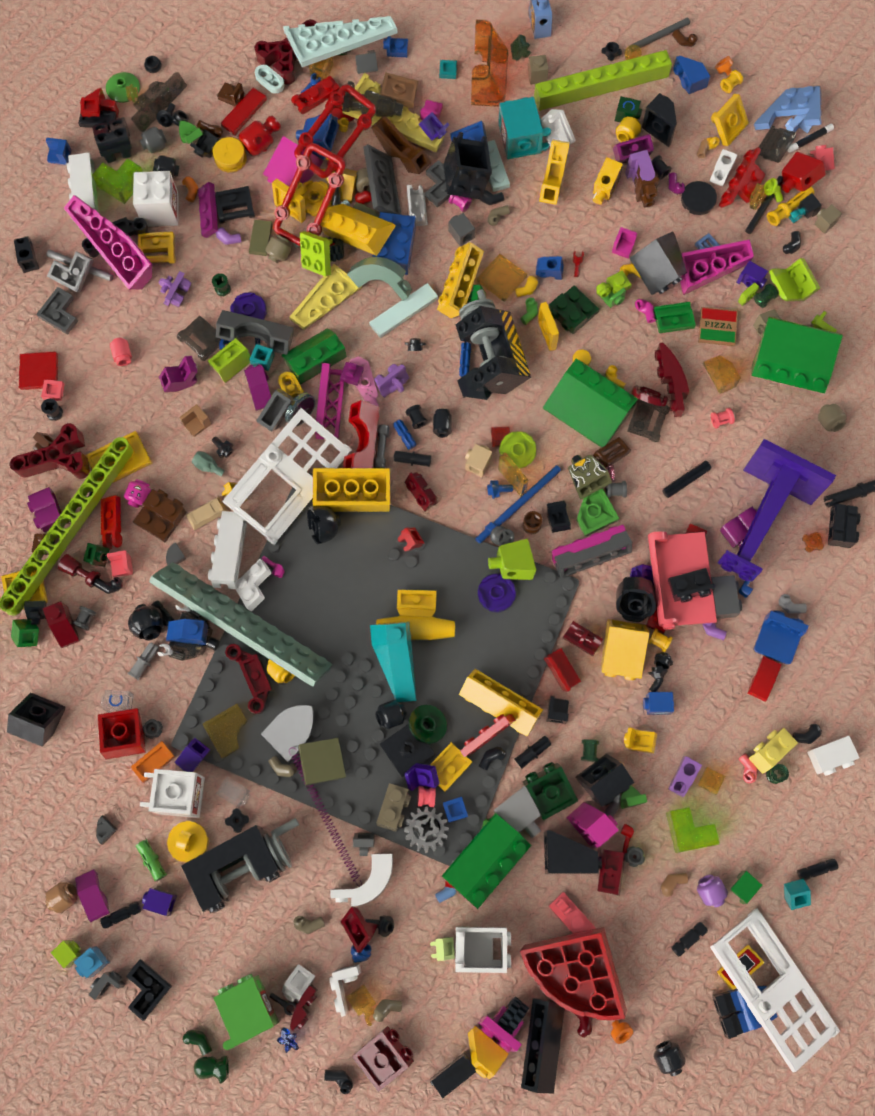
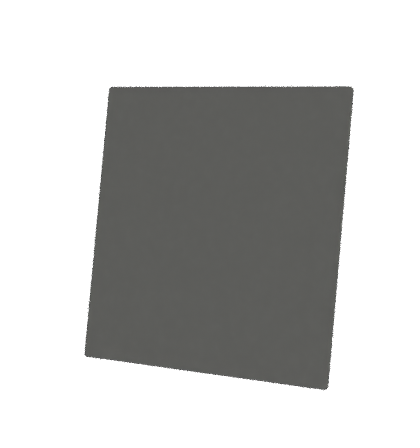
M292 487L286 502L296 491L295 488ZM312 498L277 540L278 542L275 545L267 540L259 559L262 560V557L266 556L273 563L282 565L285 572L282 578L276 577L272 574L274 568L266 563L271 574L258 586L265 599L250 612L260 616L264 621L277 627L278 630L291 636L317 655L324 657L333 664L331 669L314 687L296 676L288 683H277L267 672L269 661L267 657L224 631L171 745L173 748L183 751L196 738L210 749L203 761L317 810L320 809L316 808L317 806L325 805L320 809H327L324 813L328 812L331 816L450 866L480 832L519 732L508 726L472 755L467 756L473 763L446 792L439 786L436 787L434 807H429L428 805L417 806L419 786L413 791L409 790L408 795L411 796L408 808L404 807L402 815H405L402 827L397 828V832L379 827L376 822L389 783L408 789L405 776H400L379 744L409 724L410 714L420 705L435 706L444 714L447 721V731L444 737L436 743L428 744L435 755L422 763L425 765H430L451 742L461 750L465 747L464 743L472 737L476 739L480 735L478 732L481 729L494 725L493 720L496 717L484 712L480 707L466 701L465 698L459 695L467 677L474 669L479 670L532 702L547 665L544 657L553 650L579 585V580L571 576L560 578L558 571L534 562L536 572L533 580L511 579L516 589L515 601L511 607L502 612H492L481 605L477 593L482 579L491 574H501L500 568L489 569L488 558L497 557L498 547L486 542L479 544L471 536L390 505V512H335V515L338 514L341 521L336 536L326 543L317 545L311 536L315 534L312 529L309 530L307 521V510H310L309 507L313 506ZM405 528H416L425 544L405 552L403 548L407 545L406 540L399 542L398 537ZM398 590L436 591V612L433 617L455 621V637L436 640H411L417 701L398 702L403 704L406 709L404 722L396 727L386 729L378 724L375 712L379 705L395 700L373 649L370 625H375L377 619L400 616L397 611ZM240 598L238 604L245 607L243 601ZM230 644H237L243 651L251 655H258L273 690L269 692L265 710L261 714H253L248 709V702L253 696L239 663L230 660L225 654V650ZM260 704L255 706V710L260 708ZM298 705L313 706L314 724L311 735L306 743L338 738L346 778L317 783L310 788L304 784V777H301L302 774H299L301 770H297V773L292 777L278 776L269 764V759L277 756L281 764L287 765L294 764L296 760L291 759L287 762L261 733L284 710ZM423 724V726L426 729H428L427 724ZM501 747L502 750L506 751L505 759L492 760L487 771L479 767L480 761L487 750ZM298 751V753H297V754H299V755H298L297 757H295L294 759L300 757L299 751ZM309 788H310V789L316 788L313 792L318 791V793H316L314 796L320 795V796L317 797L316 799H319V798H322V799H321L320 801H318V802H317V801H313L314 798H311V796H312L313 794H309L311 791H307V790H308ZM462 797L468 817L449 823L443 802ZM315 802H323L321 805H315ZM425 807H428L429 812L435 808L436 815L442 813L441 820L447 819V824L444 827H449V831L444 833L448 837L446 840H442L443 846L439 847L436 845V851L429 848L427 853H425L424 848H421L418 852L417 845L411 847L410 843L412 840L405 839L409 833L404 832V827L408 826L405 824L406 819L412 820L410 813L412 812L416 815L418 808L424 812ZM427 817L420 818V819H418V820L422 821V820L426 819ZM434 820L435 826H436L437 828H439V825H438L437 822ZM430 823L425 827L423 837L428 832ZM413 830L415 837L419 839L417 832ZM434 839L427 840L426 842H432Z

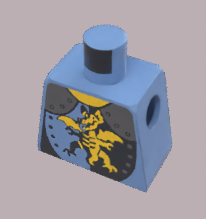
M530 0L528 14L534 39L551 37L552 11L549 0Z

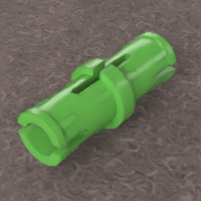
M146 839L138 843L135 847L144 861L143 865L147 866L154 881L156 882L164 878L167 874L158 860L159 856L155 855L148 840Z

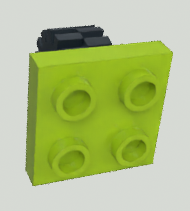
M307 231L300 232L302 268L325 277L331 275L330 262H336V260L339 261L344 258L343 241L337 238L321 237Z

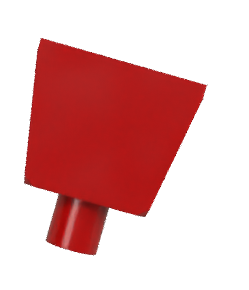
M797 151L782 170L784 183L781 185L782 190L786 193H789L793 188L802 192L806 191L826 175L824 162Z

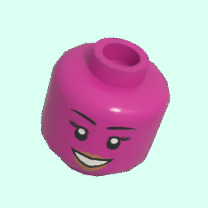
M138 479L129 482L124 494V498L128 500V505L138 508L139 505L143 506L142 504L151 492L150 484Z

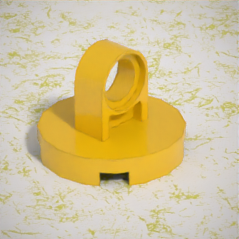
M191 821L181 822L173 827L167 840L168 851L173 858L181 862H189L207 851L209 838L204 827Z

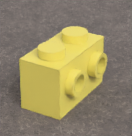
M785 728L778 732L773 730L766 737L768 740L765 743L761 742L753 749L755 753L749 757V760L762 774L773 768L798 744Z

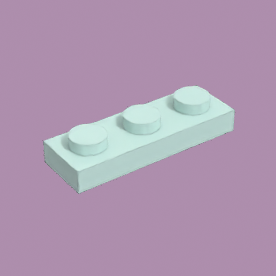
M495 140L488 141L492 169L489 182L492 191L510 188V182Z

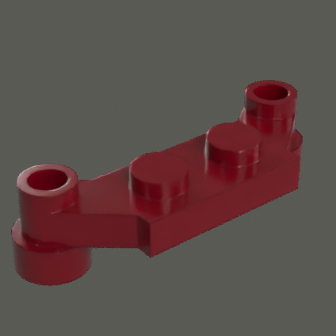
M230 644L227 646L225 654L230 660L239 663L253 696L248 702V709L253 714H261L265 710L268 694L273 690L258 655H251L243 651L237 644ZM260 704V708L255 710V706Z

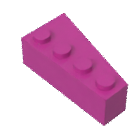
M750 239L681 253L687 273L682 276L683 280L680 282L683 295L746 266L749 260L751 261L754 257Z

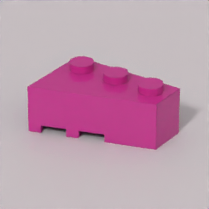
M585 802L566 817L592 849L600 847L618 831L616 827L618 823L611 815L607 816Z

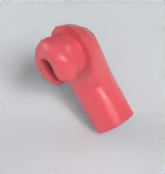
M745 753L738 758L745 767L743 779L746 783H753L756 781L758 768L749 760V756Z

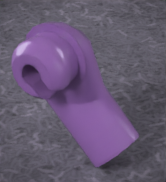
M715 623L702 624L707 635L721 640L725 639L727 631L718 629Z

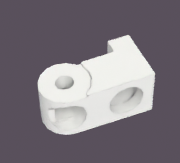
M723 149L709 182L723 187L735 163L737 154Z

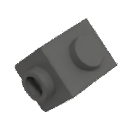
M114 971L103 973L101 978L97 977L90 986L92 990L89 996L94 1000L101 999L110 984L118 989L123 988L125 983L121 981L122 976Z

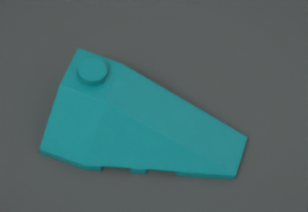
M410 622L370 625L372 646L397 702L417 701Z

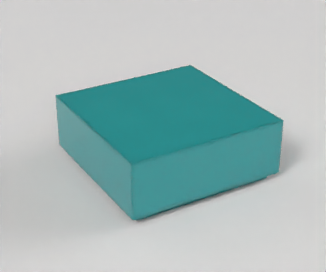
M440 60L439 78L456 79L457 61Z

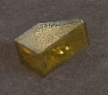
M718 355L703 362L719 394L735 388L739 383L741 377L732 362Z

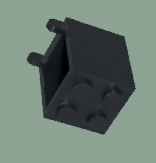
M459 132L457 137H453L443 164L447 194L475 199L482 198L492 174L486 136H483L481 141L463 139L462 132Z

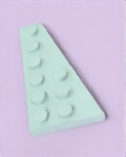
M391 16L375 17L359 22V19H354L351 23H343V21L323 22L309 27H305V24L298 25V28L283 26L284 33L302 67L398 33Z

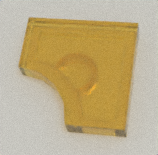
M235 704L202 724L222 759L240 749L238 733L247 722V719L239 705Z

